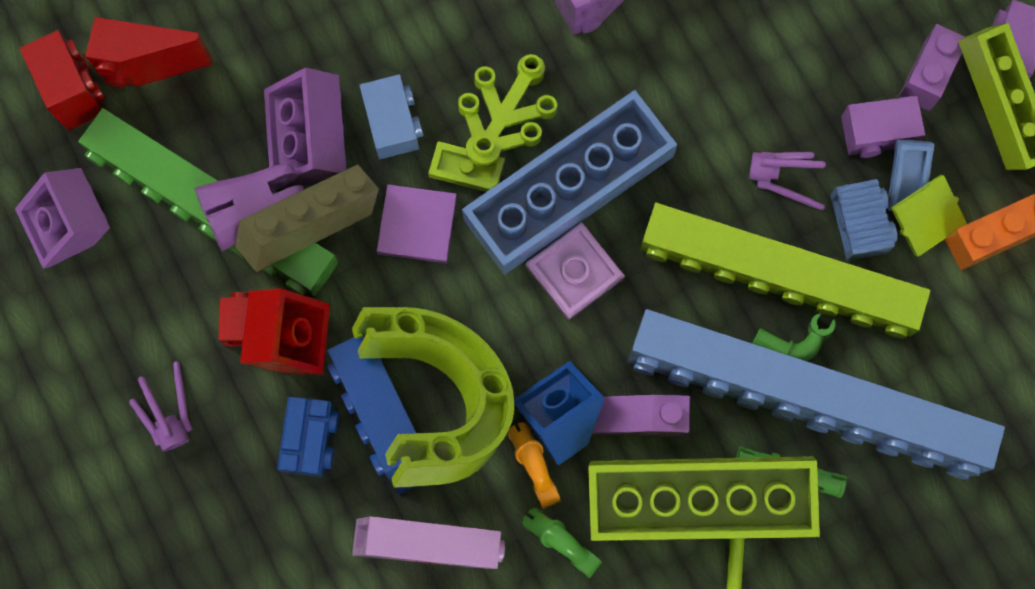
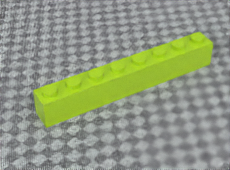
M656 202L640 248L641 251L646 252L648 258L655 261L666 262L669 259L680 263V267L684 270L699 273L701 270L713 273L714 278L718 281L733 284L735 281L747 284L748 289L755 293L767 295L769 292L781 295L782 300L789 304L801 306L803 303L817 307L816 311L821 314L833 317L837 316V314L850 317V321L855 325L867 328L875 325L886 329V334L905 339L907 336L911 337L920 330L931 291Z

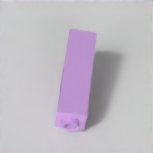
M369 516L356 519L352 556L498 569V562H502L504 557L505 543L504 540H500L501 531Z

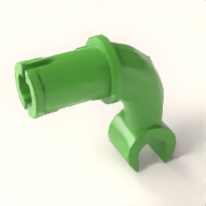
M821 313L816 314L808 326L809 335L798 344L794 343L793 340L789 343L760 328L752 344L808 362L817 355L823 342L832 335L835 329V320L833 319L828 329H818L817 320Z
M532 508L528 511L534 519L532 520L525 515L522 521L524 528L538 536L543 546L554 548L571 560L570 563L590 578L602 564V561L585 547H582L565 530L563 522L557 519L552 520L538 508Z

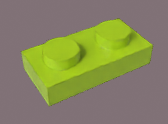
M438 141L428 174L429 178L487 192L500 183L505 158L499 157L496 162L489 166H478L468 158L466 148Z

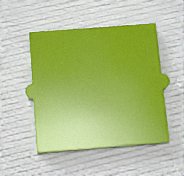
M939 175L891 207L901 227L900 235L905 236L916 257L921 256L946 239L956 229L967 224L957 204L959 198L953 195L944 175Z

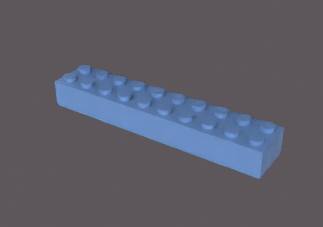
M648 309L645 310L627 362L633 364V369L639 373L654 376V373L657 372L669 376L668 381L675 385L688 387L690 383L702 387L704 394L719 399L727 395L738 399L737 404L744 408L758 410V406L772 410L771 415L775 418L789 422L796 418L807 422L806 427L811 430L827 433L829 429L841 433V439L854 444L862 445L863 441L877 445L876 450L883 454L898 456L899 452L911 456V462L927 468H933L935 464L947 468L946 473L948 475L968 480L969 476H979L981 473L994 470L1005 426Z

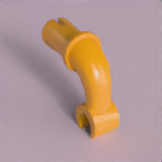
M521 422L518 423L521 431L518 432L515 425H513L508 431V437L516 449V460L524 465L533 481V489L542 509H545L560 502L561 499L549 476L543 457L544 450L542 444L535 440L529 425Z

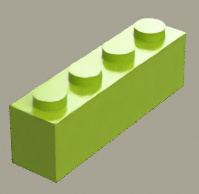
M1009 23L990 26L958 40L1006 170H1027L1034 167L1035 93Z

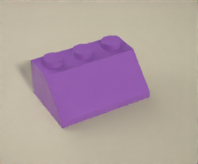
M305 67L264 89L269 167L291 164L298 175L293 182L281 188L296 185H315L345 171L347 160L344 146L339 75Z

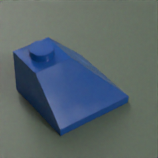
M569 361L514 399V406L546 452L557 465H560L589 444L604 398Z

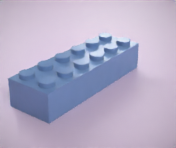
M634 90L462 209L463 220L503 275H506L672 159L677 143L636 90Z

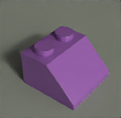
M82 168L45 172L15 208L43 269L58 264L94 246L110 229L106 215L101 210L93 193L92 186L87 181Z

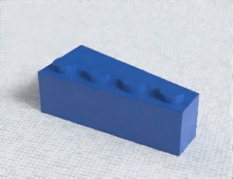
M363 334L362 338L353 337L327 350L333 361L327 367L336 385L342 382L347 391L341 397L350 415L357 412L361 423L355 425L362 442L364 445L370 442L372 444L375 454L369 457L379 476L386 474L393 485L391 478L401 464V460H396V465H388L385 453L397 434H414L417 432L408 417L381 358H359L358 348L366 335ZM416 486L396 487L395 490L400 495Z

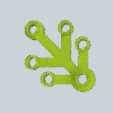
M529 54L519 60L517 78L502 104L494 86V70L487 66L476 70L474 83L482 92L492 120L486 131L478 115V97L472 93H465L460 96L458 110L465 117L471 134L466 144V154L474 164L483 167L489 166L498 160L502 151L524 145L532 147L540 143L541 127L537 123L528 121L539 118H553L557 112L556 99L550 95H544L537 100V104L516 109L528 87L539 84L544 78L545 64L538 56ZM527 65H533V66H536L537 68H535V69H528L526 66H527ZM481 76H488L490 80L481 81L479 78ZM466 102H471L475 106L472 108H466L463 106V104ZM548 104L552 106V109L544 110L541 106ZM528 122L522 126L521 132L499 137L504 128ZM528 131L535 132L537 136L530 138L527 137L525 133ZM487 145L490 148L488 150H480L478 146Z

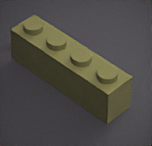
M357 164L239 220L235 247L251 267L258 272L372 215L379 188Z

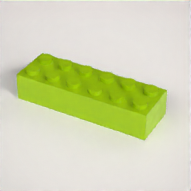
M813 456L591 461L589 464L591 541L820 537L817 460Z

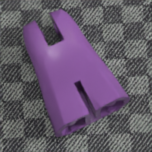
M291 164L275 165L248 175L194 188L202 211L222 252L236 244L239 220L304 190L303 186L296 185L275 193L274 190L290 184L297 178L298 175Z

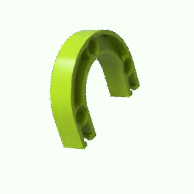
M363 307L352 327L354 338H362L363 334H366L358 348L360 359L411 358L426 362L441 370L454 382L462 394L466 406V424L461 428L449 432L397 434L385 453L388 465H396V460H401V464L391 478L393 487L449 484L460 481L477 472L486 464L504 440L514 415V394L511 381L496 353L470 328L443 314L420 308Z

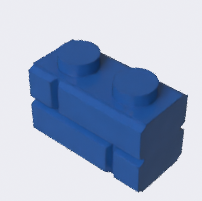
M288 397L277 470L283 473L325 477L326 469H332L335 451L334 448L329 447L331 433H337L340 413L334 411L335 406L332 402Z

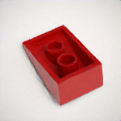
M94 17L85 55L105 83L115 88H126V85L139 87L211 66L213 61L199 33Z

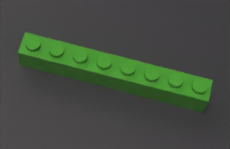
M102 108L78 141L87 151L84 156L101 168L104 164H107L115 169L112 174L125 184L130 186L134 181L143 187L141 193L153 202L159 204L163 200L170 204L172 207L169 211L185 222H188L190 218L201 224L198 229L216 241L199 204L194 188L217 182V180ZM314 243L261 271L273 278L276 274L281 275L288 280L285 285L297 294L304 295L307 292L316 297L339 262L333 253ZM235 245L228 248L239 257L245 259Z

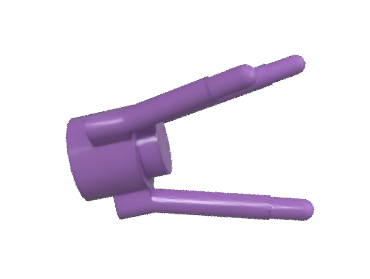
M753 152L749 179L758 180L757 188L771 190L821 211L825 209L824 204L770 182L771 179L778 180L780 167L824 168L826 166L824 161L801 160L814 158L813 152Z
M178 361L173 362L180 420H177L175 415L164 418L146 379L142 376L138 378V382L157 420L155 425L135 399H131L129 402L151 434L155 445H160L162 452L172 450L187 443L190 440L187 433L193 430L188 419L183 378Z

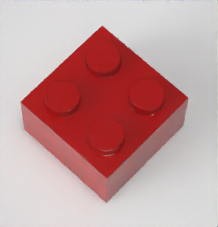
M57 30L19 48L46 108L67 131L96 118L103 108L101 102L106 99L97 81H93L89 73L92 71V68L83 52L79 51L73 39L67 41L60 31Z
M281 288L249 291L240 363L290 376L323 375L330 304Z

